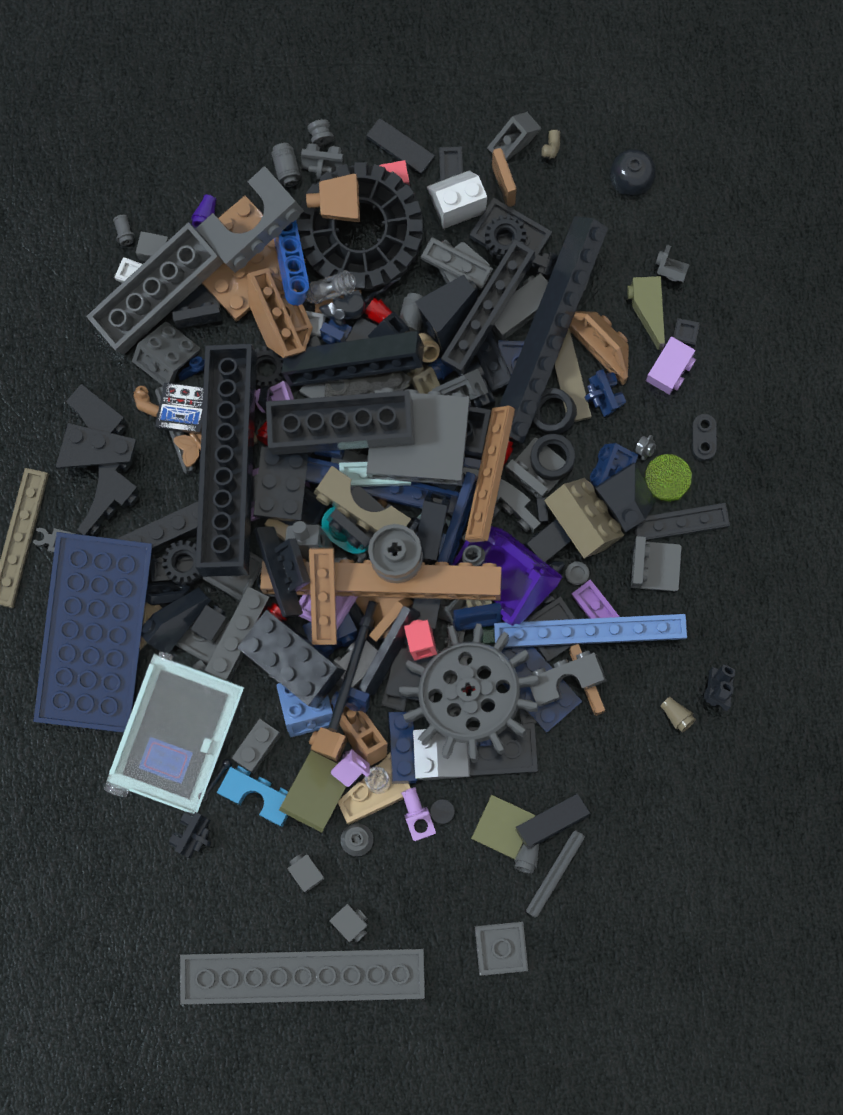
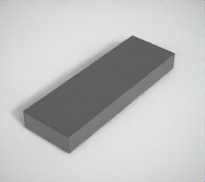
M434 238L430 239L421 255V260L456 278L464 275L469 282L473 281L480 290H483L493 272V268Z

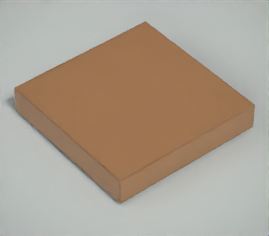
M498 148L493 150L492 168L505 204L510 207L515 205L516 186L503 150Z

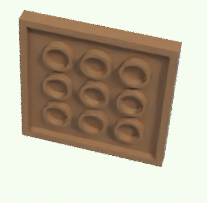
M244 196L221 215L219 219L230 232L245 233L258 225L263 214ZM274 239L260 253L249 260L244 268L236 273L223 263L201 283L236 322L251 310L248 299V273L270 268L275 274L281 276Z

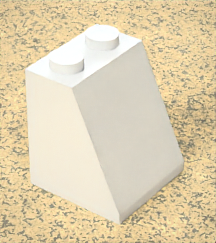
M471 171L427 186L428 193L443 229L482 215L486 210L487 195L479 176Z

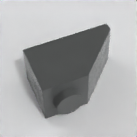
M528 112L514 115L487 148L492 154L493 150L501 148L506 161H508L526 147L542 128Z

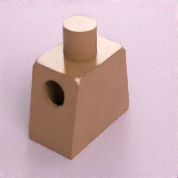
M356 174L319 182L320 193L306 194L307 208L320 207L323 218L360 222L359 189Z

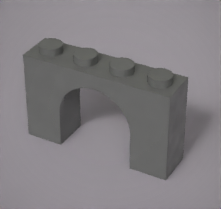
M265 166L247 181L259 194L264 203V213L256 227L245 233H233L212 213L196 228L234 273L244 268L249 260L260 253L270 241L278 237L291 222L297 220L299 215L304 212Z

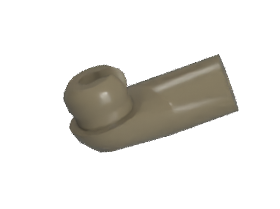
M558 130L549 131V145L542 147V156L553 159L560 149V131Z

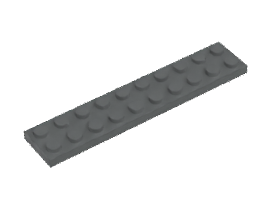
M424 949L180 955V1004L425 999Z

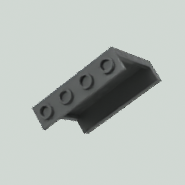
M382 388L381 391L375 390V393L394 392L395 389ZM408 389L412 397L414 444L369 448L366 471L368 478L462 486L468 413L471 406L470 398L462 393H452V396H447L437 391L420 394L417 390Z

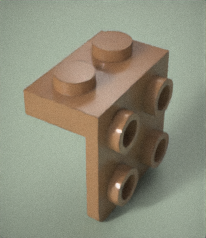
M357 597L356 603L363 614H365L369 601L377 603L373 617V627L375 629L369 635L375 641L386 638L402 607H412L414 603L410 598Z

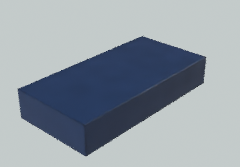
M493 603L453 610L454 629L462 631L474 629L476 624H482V627L492 626L494 623H501V604Z

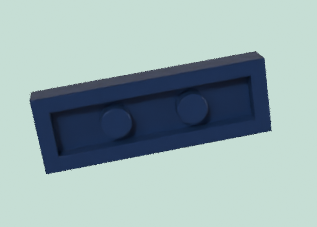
M389 712L388 714L392 784L416 783L417 781L415 778L413 722L406 723L403 715L407 712Z

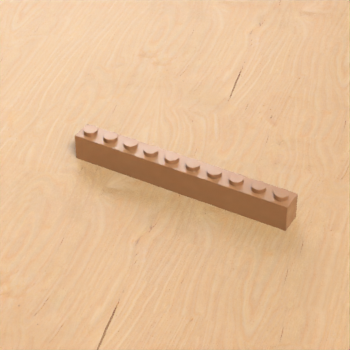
M303 559L310 579V563ZM343 559L339 563H335L336 596L501 601L502 570L501 567H497L493 563L473 566L472 563L463 562L459 563V566H449L447 562H436L435 565H425L422 562V567L415 577L399 584L390 583L380 578L373 570L370 560H364L363 563H354L353 560ZM262 561L260 589L263 594H275L265 562ZM310 583L296 592L297 595H311Z

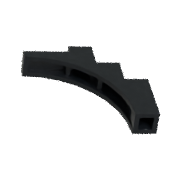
M82 384L66 401L69 407L83 419L88 428L120 436L126 429L125 425L127 422L124 417ZM131 464L99 465V478L95 498L87 516L77 529L81 535L96 536L101 530V524L106 518L110 519L115 514L117 505L125 510L128 506L132 507L136 503L140 491L120 474L122 471H127Z

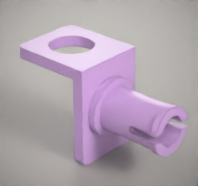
M352 749L346 751V755L343 754L342 760L331 770V774L347 787L361 774H364L366 777L370 775V764Z
M410 788L401 792L408 813L404 816L413 840L417 841L435 834L436 831L428 808L421 806L416 788ZM418 819H424L428 823V828L423 833H419L414 829V823Z

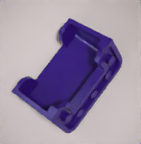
M494 526L490 528L488 541L468 542L466 540L453 563V566H459V563H463L462 554L464 550L470 545H476L484 550L485 563H493L497 567H501V601H493L501 604L502 609L500 613L503 616L502 620L512 626L521 624L558 586L562 579V576L511 534Z

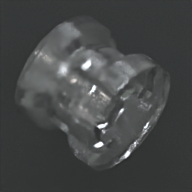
M372 767L370 768V775L368 777L365 776L366 785L374 794H382L388 790L390 778L385 769Z

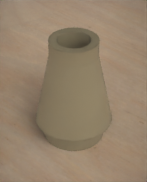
M672 697L667 698L661 704V708L665 711L676 730L679 729L681 732H684L696 720L691 711L676 702Z

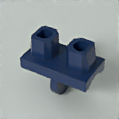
M602 369L589 379L590 385L587 387L590 393L584 398L586 402L593 401L596 408L600 407L604 417L610 416L616 409L626 403L625 397L621 392L616 394L612 392L611 387L617 385V378L614 372L605 373Z

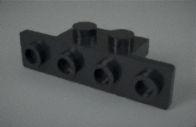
M273 526L257 527L254 529L281 614L283 617L300 616L303 614L296 592L309 584L310 579L296 538H289L280 544Z

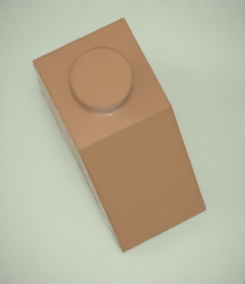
M320 727L318 732H313L309 744L312 745L311 750L339 762L348 740L342 734Z

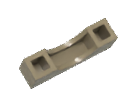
M333 466L330 467L314 491L318 501L327 506L331 504L346 518L350 517L356 521V526L365 532L371 531L375 534L382 527L391 524L407 526L411 520L392 506L380 512H369L360 508L351 495L350 486L352 479Z

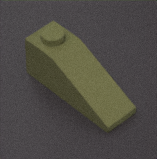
M661 276L633 278L631 285L627 287L628 299H632V307L657 349L663 350L665 338Z

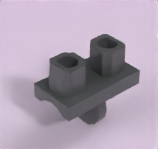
M309 143L306 149H302L301 169L316 172L317 179L323 173L325 174L328 171L332 173L336 171V167L343 165V154H341L340 147L331 146L328 152L320 151V146Z

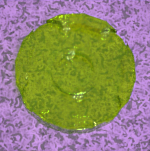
M664 454L656 457L649 463L645 471V482L654 497L661 500L673 501L681 498L691 484L692 474L689 465L676 455Z

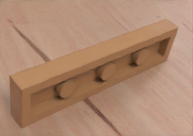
M310 548L312 645L337 644L334 548Z

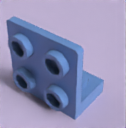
M281 683L277 684L290 738L317 731L320 727L328 728L333 713L328 695L316 709L307 706Z

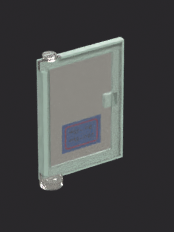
M160 651L159 655L153 654L104 790L121 797H127L128 792L132 791L194 814L195 812L198 813L244 687L172 660L173 655Z

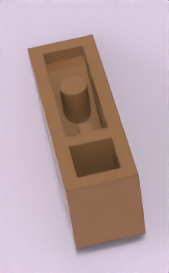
M345 705L339 724L353 750L366 760L370 766L386 758L387 742L366 713L352 711Z

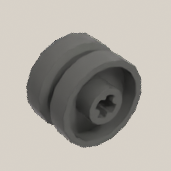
M391 524L379 529L371 538L368 553L373 570L380 578L390 583L399 584L407 582L417 575L422 567L423 553L420 540L413 530L404 525Z

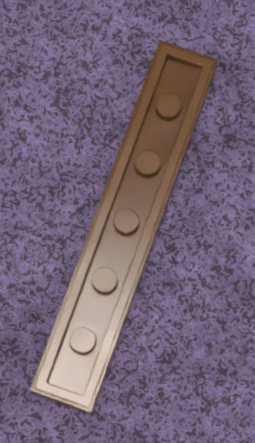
M511 406L492 408L465 540L468 542L488 541L515 408Z

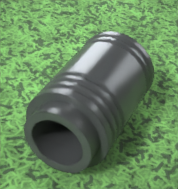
M289 143L277 144L273 147L271 154L279 183L285 185V187L295 186L301 179L294 149Z
M409 293L404 298L400 318L410 328V332L418 331L420 333L422 320L415 301L424 296L416 293Z

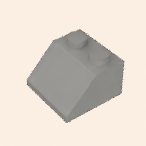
M426 729L413 730L416 779L435 780L470 777L468 743L456 742L453 753L449 759H445L442 756V749L447 738L436 733L428 743L422 745L418 738Z

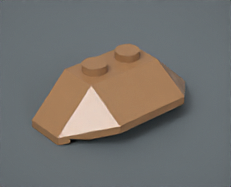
M265 268L248 273L249 307L267 347L283 358L304 352L313 327L303 304L295 306L287 302L282 278L275 274L272 269Z
M575 311L569 327L570 332L610 373L614 372L617 380L624 385L628 378L629 345L627 344V338L621 332H616L611 327L612 324L609 319L604 315L600 316L597 312Z

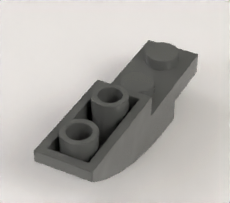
M463 468L464 478L466 472L474 473L478 477L479 470ZM500 479L495 506L501 502V508L509 516L513 514L519 520L517 521L518 525L525 532L529 530L534 534L540 528L541 523L526 509L530 505L531 500L517 488Z

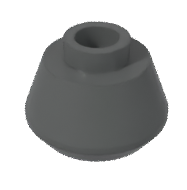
M360 823L347 826L341 834L342 848L352 856L366 854L373 845L371 830Z

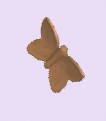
M190 433V436H176L173 440L177 447L183 450V462L186 467H191L200 456L201 435Z

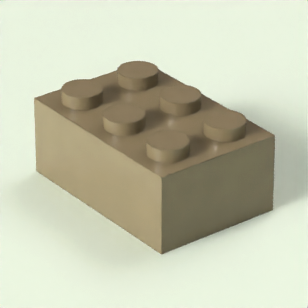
M585 478L563 484L544 500L583 558L605 551L624 536L620 524L612 518L608 512L607 505L598 498L594 492V486Z

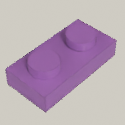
M591 580L571 594L590 619L620 617Z

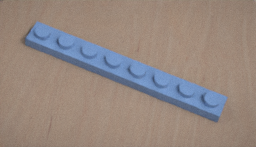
M685 614L531 621L515 624L514 626L507 623H494L495 643L503 632L509 635V641L504 648L687 638Z

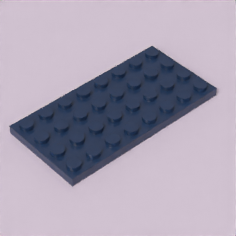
M63 532L56 533L33 722L125 732L133 709L152 543Z

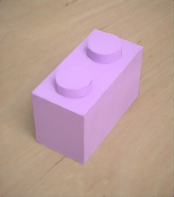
M671 336L649 372L646 381L669 395L673 389L678 391L684 381V378L681 377L685 369L690 371L696 361L693 358L696 350Z

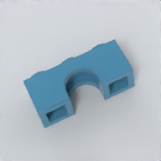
M240 766L237 769L230 767L217 793L241 805L248 794H261L264 799V806L259 815L283 827L289 815L279 811L288 791L282 788L279 791L270 788L272 783L261 777L258 780L249 777L251 772Z

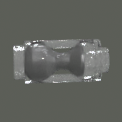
M345 270L339 274L318 281H312L309 283L306 298L310 303L320 304L325 300L353 293L356 286L355 277Z

